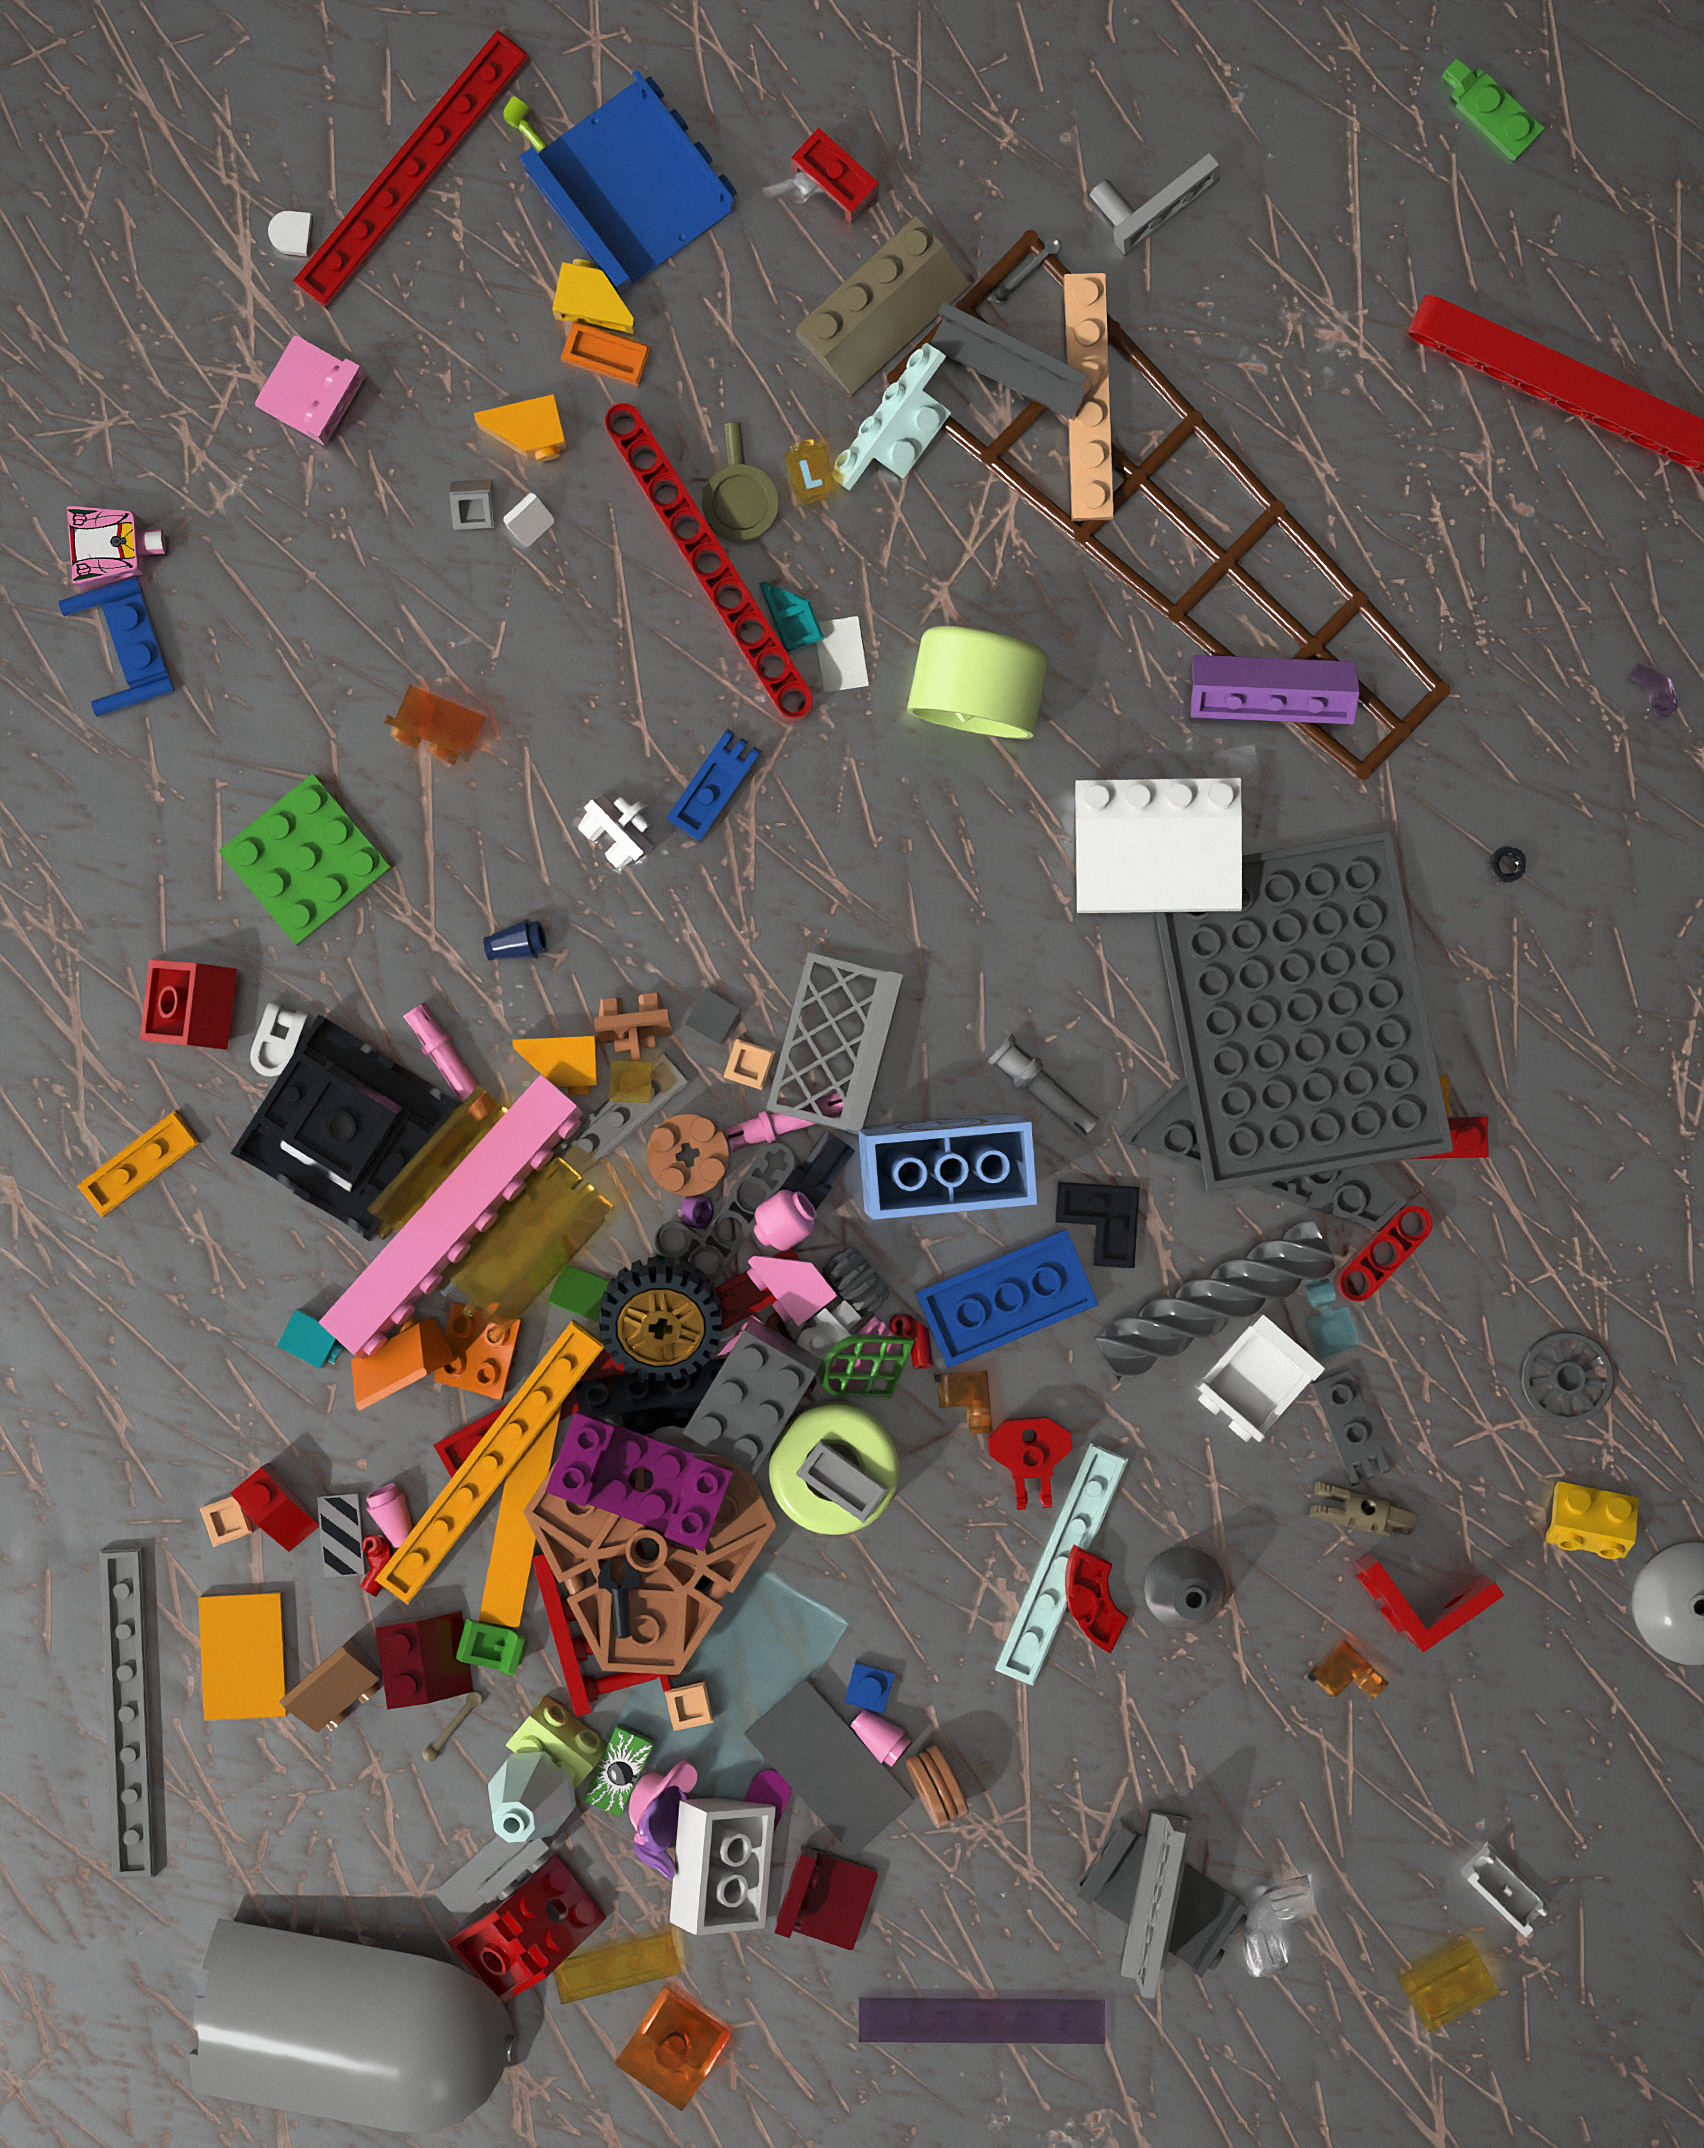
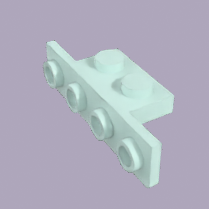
M925 343L921 349L916 350L910 356L906 370L897 382L887 388L882 398L883 402L873 416L868 417L861 424L858 437L853 444L838 456L834 464V470L831 473L833 479L850 491L873 457L904 479L951 414L948 409L922 390L946 356Z

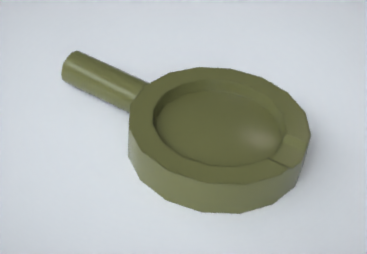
M732 422L725 424L729 466L720 469L708 481L703 491L702 509L706 522L716 535L729 542L746 543L761 538L772 528L778 516L779 497L775 484L764 471L752 465H745L741 423Z

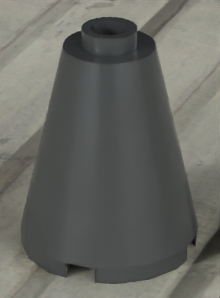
M1182 1547L1168 1550L1150 1566L1146 1574L1144 1592L1148 1607L1158 1620L1172 1628L1189 1630L1207 1624L1218 1614L1225 1600L1226 1582L1221 1568L1212 1557L1201 1550ZM1190 1592H1196L1192 1598L1186 1600V1596Z

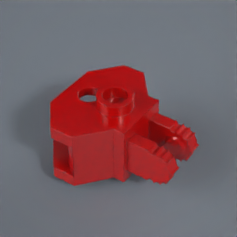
M1048 1416L1005 1419L987 1436L988 1454L1010 1470V1476L1014 1479L1017 1510H1026V1505L1028 1504L1024 1479L1040 1477V1503L1043 1508H1052L1050 1477L1053 1476V1467L1072 1451L1071 1433ZM1027 1429L1035 1431V1437L1031 1441H1024L1022 1439V1434Z

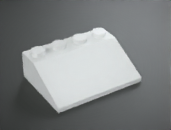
M1241 778L1076 780L1077 913L1242 910Z

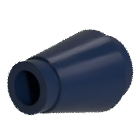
M526 919L483 939L484 950L489 961L496 959H537L538 954L547 951L546 936L540 921L531 922L529 919Z

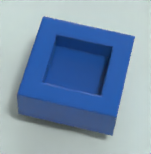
M855 1661L844 1703L884 1714L895 1673Z

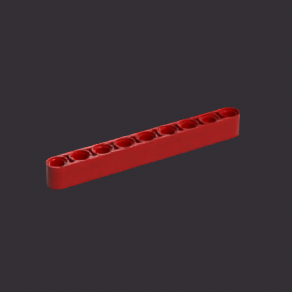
M1424 295L1407 331V335L1414 341L1704 474V419L1442 298Z
M628 403L613 405L605 416V426L610 440L780 716L784 720L794 723L805 720L813 709V698L807 684L639 411ZM622 416H628L635 421L633 430L626 434H620L613 429L615 421ZM642 451H651L657 456V459L652 467L642 469L634 463L636 455ZM664 485H671L678 490V495L673 502L661 503L655 498L657 490ZM684 520H693L699 525V531L694 537L683 538L677 533L678 525ZM707 554H713L721 560V564L715 572L705 573L698 568L700 558ZM724 590H738L742 594L741 602L733 608L723 606L719 602V597ZM756 623L760 625L763 629L762 638L754 643L744 641L740 636V632L746 624ZM769 658H778L784 663L785 669L780 676L768 677L762 672L763 663ZM792 692H798L805 697L806 705L801 711L790 712L783 706L785 696Z

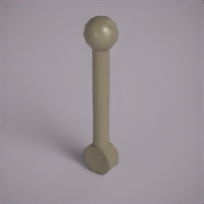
M473 1691L468 1694L465 1706L435 1743L423 1750L422 1755L427 1762H433L438 1758L439 1749L473 1708H477L482 1704L483 1696L480 1692Z

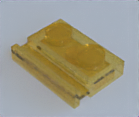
M1469 1937L1397 1977L1428 2033L1500 1994Z

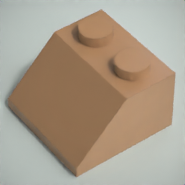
M352 1636L293 1687L279 1703L316 1733L326 1725L332 1731L350 1715L345 1708L357 1698L362 1704L365 1703L381 1689L377 1681L382 1677V1670Z

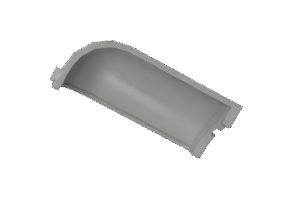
M218 1919L202 1967L203 1970L209 1971L204 1997L196 1996L191 2029L199 2030L196 2050L193 2049L190 2053V2073L194 2093L395 2132H433L462 2122L486 2103L503 2074L507 2060L512 2061L514 2059L517 2049V2036L512 2034L510 2017L501 1998L480 1979L454 1965L420 1955Z

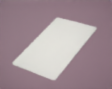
M858 616L818 622L825 639L816 643L824 692L868 686L869 682Z

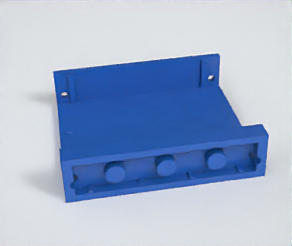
M638 70L632 73L634 83L542 151L536 153L533 147H531L519 156L523 169L591 260L597 265V268L604 272L619 296L736 210L733 196L737 192L729 179L724 174L717 177L709 166L713 160L708 151L699 141L695 144L691 142L685 134V131L689 128L676 109L670 112L660 100L664 97L660 87L651 76L644 79Z

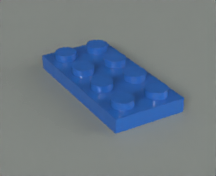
M1067 1229L916 1292L947 1369L1098 1305Z

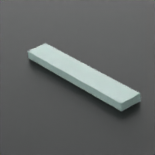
M1091 1442L1089 1443L997 1661L996 1671L1029 1685H1034L1067 1606L1065 1571L1073 1544L1090 1552L1128 1458Z

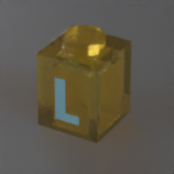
M805 440L791 445V451L784 453V458L797 507L837 497V489L824 442L815 444L814 440Z

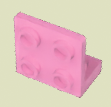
M294 336L259 394L255 404L264 412L326 446L366 375L359 365L347 358L342 362L299 336Z

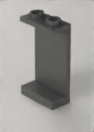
M1119 1820L1076 1885L1075 1891L1077 1896L1090 1905L1093 1902L1130 1925L1146 1837ZM1185 1863L1168 1951L1192 1966L1194 1973L1201 1978L1207 1969L1212 1972L1224 1955L1225 1950L1221 1947L1229 1935L1235 1937L1246 1922L1247 1916L1244 1912L1247 1908L1244 1902Z

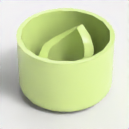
M934 626L927 629L921 638L907 712L922 720L958 730L1004 738H1033L1049 665L1048 656L1039 646L1012 636L968 627Z
M839 1399L811 1403L795 1412L788 1419L772 1446L769 1459V1479L772 1492L782 1510L794 1522L810 1531L827 1535H842L865 1528L879 1518L887 1509L897 1489L899 1458L892 1434L875 1413L860 1404ZM820 1439L826 1444L839 1443L849 1447L856 1454L859 1468L888 1488L865 1523H862L796 1475Z

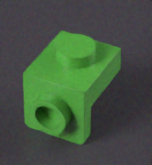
M466 1619L456 1659L464 1663L498 1669L506 1675L514 1676L517 1666L523 1662L525 1656V1637L511 1627Z

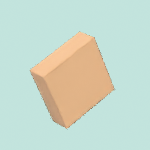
M736 1039L723 1077L763 1090L775 1051Z
M232 1496L200 1508L213 1547L254 1532L248 1514Z
M705 1680L673 1687L672 1690L665 1692L673 1731L714 1722Z

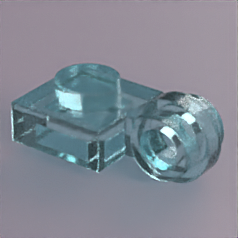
M1320 1278L1311 1280V1284L1305 1285L1306 1294L1312 1309L1320 1307L1322 1314L1307 1318L1306 1320L1319 1358L1359 1346L1360 1344L1347 1306L1334 1310L1330 1309V1303L1336 1301L1330 1279L1321 1280Z

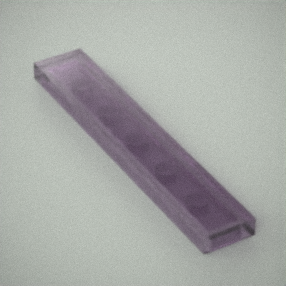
M859 1998V2042L1105 2044V2000Z

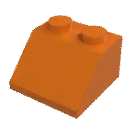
M417 1316L403 1324L397 1325L394 1328L398 1335L388 1339L374 1356L370 1357L367 1355L364 1359L359 1357L351 1359L355 1404L359 1411L456 1360L434 1317L419 1322Z

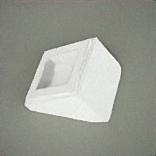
M529 493L503 520L506 527L526 547L534 543L555 522L551 513L534 493Z

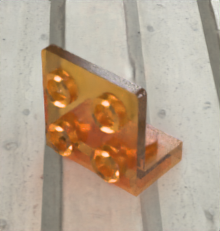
M409 685L396 718L386 715L383 723L391 729L390 736L394 737V740L414 749H417L420 743L429 746L428 752L432 753V756L455 765L457 759L468 762L486 717Z

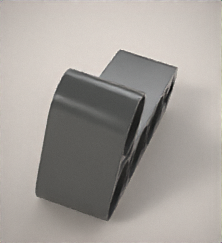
M781 1143L767 1145L759 1153L703 1236L679 1221H670L663 1224L655 1234L654 1244L657 1251L664 1257H674L676 1265H680L682 1260L691 1263L692 1271L697 1268V1256L701 1252L710 1251L718 1257L719 1267L715 1273L705 1274V1280L709 1278L712 1281L717 1279L725 1271L757 1224L755 1218L757 1207H750L743 1201V1189L751 1183L761 1185L765 1191L764 1201L779 1192L795 1167L793 1151ZM782 1150L786 1153L784 1161L788 1166L784 1171L779 1168L774 1171L770 1179L777 1180L778 1183L772 1189L764 1179L753 1176V1173L759 1168L764 1174L770 1165V1162L766 1159L769 1152L777 1154ZM733 1217L741 1223L742 1233L738 1239L728 1241L720 1235L719 1225L724 1218ZM669 1228H677L685 1236V1244L679 1251L668 1250L662 1242L663 1234Z

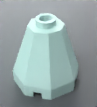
M545 1751L511 1754L488 1783L494 1830L508 1843L525 1842L553 1836L576 1806L571 1772L564 1766L559 1768L552 1762L553 1758Z

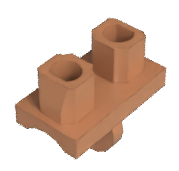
M658 992L638 996L640 1012L624 1014L622 998L601 999L599 1017H594L599 1044L614 1042L615 1052L631 1050L634 1062L641 1061V1049L656 1047L655 1037L672 1035L668 1009H664Z

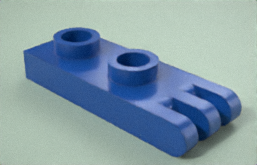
M730 729L724 732L666 817L667 821L698 842H701L762 752L754 747L749 752L746 760L740 755L748 744V741L742 737L733 750L727 748L735 734Z

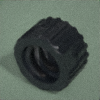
M1504 846L1497 849L1489 857L1488 870L1490 875L1498 882L1512 883L1521 878L1523 873H1525L1527 859L1525 854L1518 848ZM1508 855L1514 859L1516 869L1513 873H1502L1499 867V861L1502 856Z

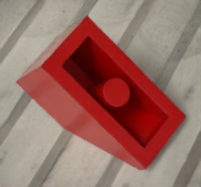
M270 1463L261 1466L230 1493L253 1522L288 1552L319 1527L318 1520Z

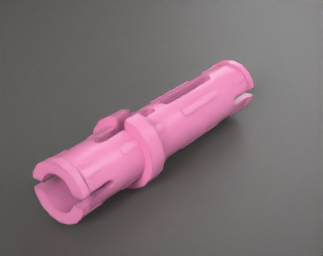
M424 1002L403 1017L424 1046L421 1048L425 1056L430 1055L471 1119L492 1106V1103L489 1102L471 1072L450 1042L452 1039L448 1031L444 1033L427 1007L428 1005Z
M837 1092L828 1094L815 1101L823 1116L830 1118L841 1116L844 1103ZM811 1104L802 1109L803 1111L815 1113ZM766 1111L758 1113V1118L730 1127L727 1126L724 1129L732 1152H735L738 1149L767 1140L768 1144L775 1142V1137L816 1123L774 1112L767 1114Z

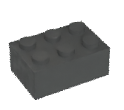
M751 1318L683 1431V1434L754 1476L816 1375L823 1360Z

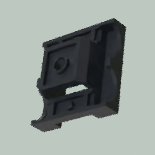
M318 1014L230 1154L274 1178L292 1191L293 1194L342 1221L366 1240L373 1241L394 1209V1204L425 1157V1153L431 1143L445 1128L460 1102L328 1018ZM339 1115L347 1117L352 1125L350 1135L343 1140L334 1138L329 1130L330 1122ZM398 1115H400V1117H399L398 1120L396 1121L395 1125L393 1126V1128H392L391 1131L389 1132L388 1136L386 1137V1139H385L384 1142L382 1143L381 1147H380L379 1150L377 1151L376 1155L374 1156V1158H373L372 1161L370 1162L369 1166L367 1167V1169H366L365 1172L363 1173L362 1177L360 1178V1180H359L358 1182H356V1181L358 1180V1178L360 1177L361 1173L363 1172V1170L365 1169L366 1165L368 1164V1162H369L370 1159L372 1158L373 1154L375 1153V1151H376L377 1148L379 1147L380 1143H381L382 1140L384 1139L385 1135L387 1134V1132H388L389 1129L391 1128L392 1124L394 1123V1121L396 1120V1118L398 1117Z

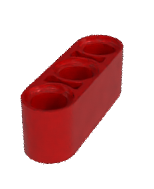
M1405 1205L1379 1230H1376L1335 1275L1334 1284L1338 1294L1347 1300L1356 1302L1365 1301L1371 1297L1429 1236L1433 1226L1432 1217L1429 1212L1421 1206ZM1409 1212L1418 1214L1421 1220V1227L1414 1235H1408L1402 1228V1219ZM1386 1241L1393 1249V1257L1387 1264L1380 1265L1374 1259L1373 1252L1377 1244ZM1358 1271L1364 1276L1365 1286L1358 1294H1351L1346 1289L1345 1280L1350 1273Z

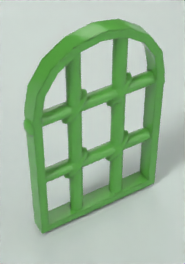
M865 1334L848 1336L837 1342L827 1353L819 1373L820 1383L827 1392L838 1397L892 1398L915 1340L905 1336ZM864 1342L882 1343L878 1353H863L861 1350ZM857 1343L853 1352H841L851 1344ZM889 1343L904 1344L900 1354H888L886 1350ZM835 1358L848 1359L849 1364L845 1372H829ZM857 1359L873 1360L874 1364L870 1373L854 1372L853 1369ZM882 1360L897 1361L892 1374L879 1373L878 1369ZM828 1379H840L839 1388H831ZM849 1379H862L866 1382L863 1390L846 1389ZM874 1380H889L885 1390H870Z

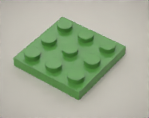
M313 773L218 851L297 946L392 869Z

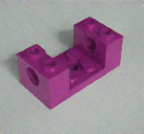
M577 1411L573 1416L545 1492L584 1507L587 1504L661 1531L665 1533L664 1537L704 1551L734 1468L585 1412ZM637 1467L649 1469L654 1477L651 1488L645 1491L634 1489L630 1483L632 1470Z

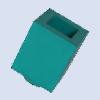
M303 1308L294 1311L276 1345L319 1369L326 1367L328 1362L335 1364L344 1348L334 1336L318 1323L322 1318Z

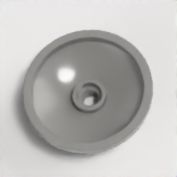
M1704 1542L1677 1543L1656 1553L1640 1571L1632 1594L1634 1620L1644 1640L1651 1648L1665 1658L1686 1665H1704V1612L1697 1614L1694 1611L1696 1601L1704 1599Z

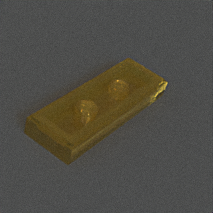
M669 1931L566 1958L553 1971L562 2005L681 1974V1967L672 1932Z

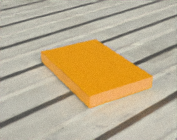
M282 1592L206 1595L198 1597L204 1721L286 1717L288 1710L279 1703L287 1694Z

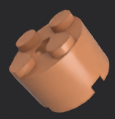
M680 1114L662 1122L652 1133L647 1146V1164L654 1180L665 1190L680 1196L700 1195L713 1189L725 1176L730 1162V1147L724 1132L711 1120L695 1114ZM689 1143L691 1149H698L700 1152V1156L694 1158V1166L688 1167L686 1161L678 1160V1153L683 1152V1145Z

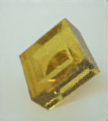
M611 1060L609 1102L651 1104L653 1063Z

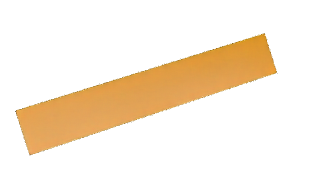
M562 1403L505 1477L478 1621L519 1628L532 1562L531 1557L533 1556L536 1537L523 1511L549 1473Z

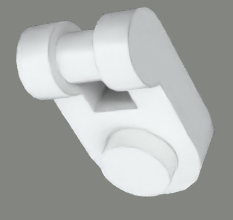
M273 1000L269 1001L250 1054L251 1064L258 1073L269 1077L280 1076L299 1046L309 1021V1013L297 1010L294 1013L283 1009V1004ZM277 1024L289 1028L286 1039L272 1035Z

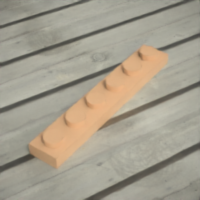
M1105 273L1065 274L1066 364L1087 374L1093 383L1075 420L1073 421L1068 418L1072 521L1112 520L1114 516Z

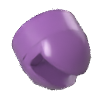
M699 1195L687 1196L681 1201L682 1206L681 1209H678V1216L685 1225L704 1229L710 1224L714 1207L708 1197Z

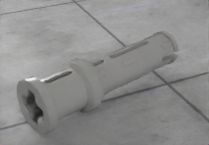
M1010 1034L987 1061L991 1065L997 1064L1014 1079L1013 1084L1017 1088L1023 1089L1026 1087L1060 1119L1066 1122L1081 1138H1084L1087 1132L1089 1133L1097 1124L1099 1118L1087 1110L1076 1098L1042 1069L1044 1066L1041 1063L1042 1061L1038 1057L1032 1058L1015 1043L1016 1037Z

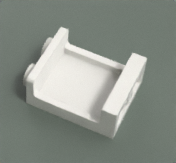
M1258 1313L1195 1385L1202 1393L1197 1400L1215 1415L1220 1410L1226 1413L1233 1420L1228 1427L1245 1442H1248L1253 1437L1260 1443L1265 1438L1264 1434L1306 1385L1311 1380L1315 1381L1325 1368L1265 1315Z

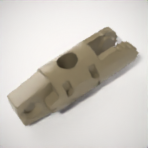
M1323 1482L1315 1483V1495L1342 1502L1340 1510L1323 1505H1313L1310 1511V1517L1386 1537H1390L1392 1532L1410 1535L1415 1530L1417 1514L1397 1508L1396 1501L1362 1492H1355L1354 1490Z

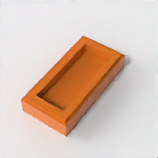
M573 320L561 361L639 387L651 346Z

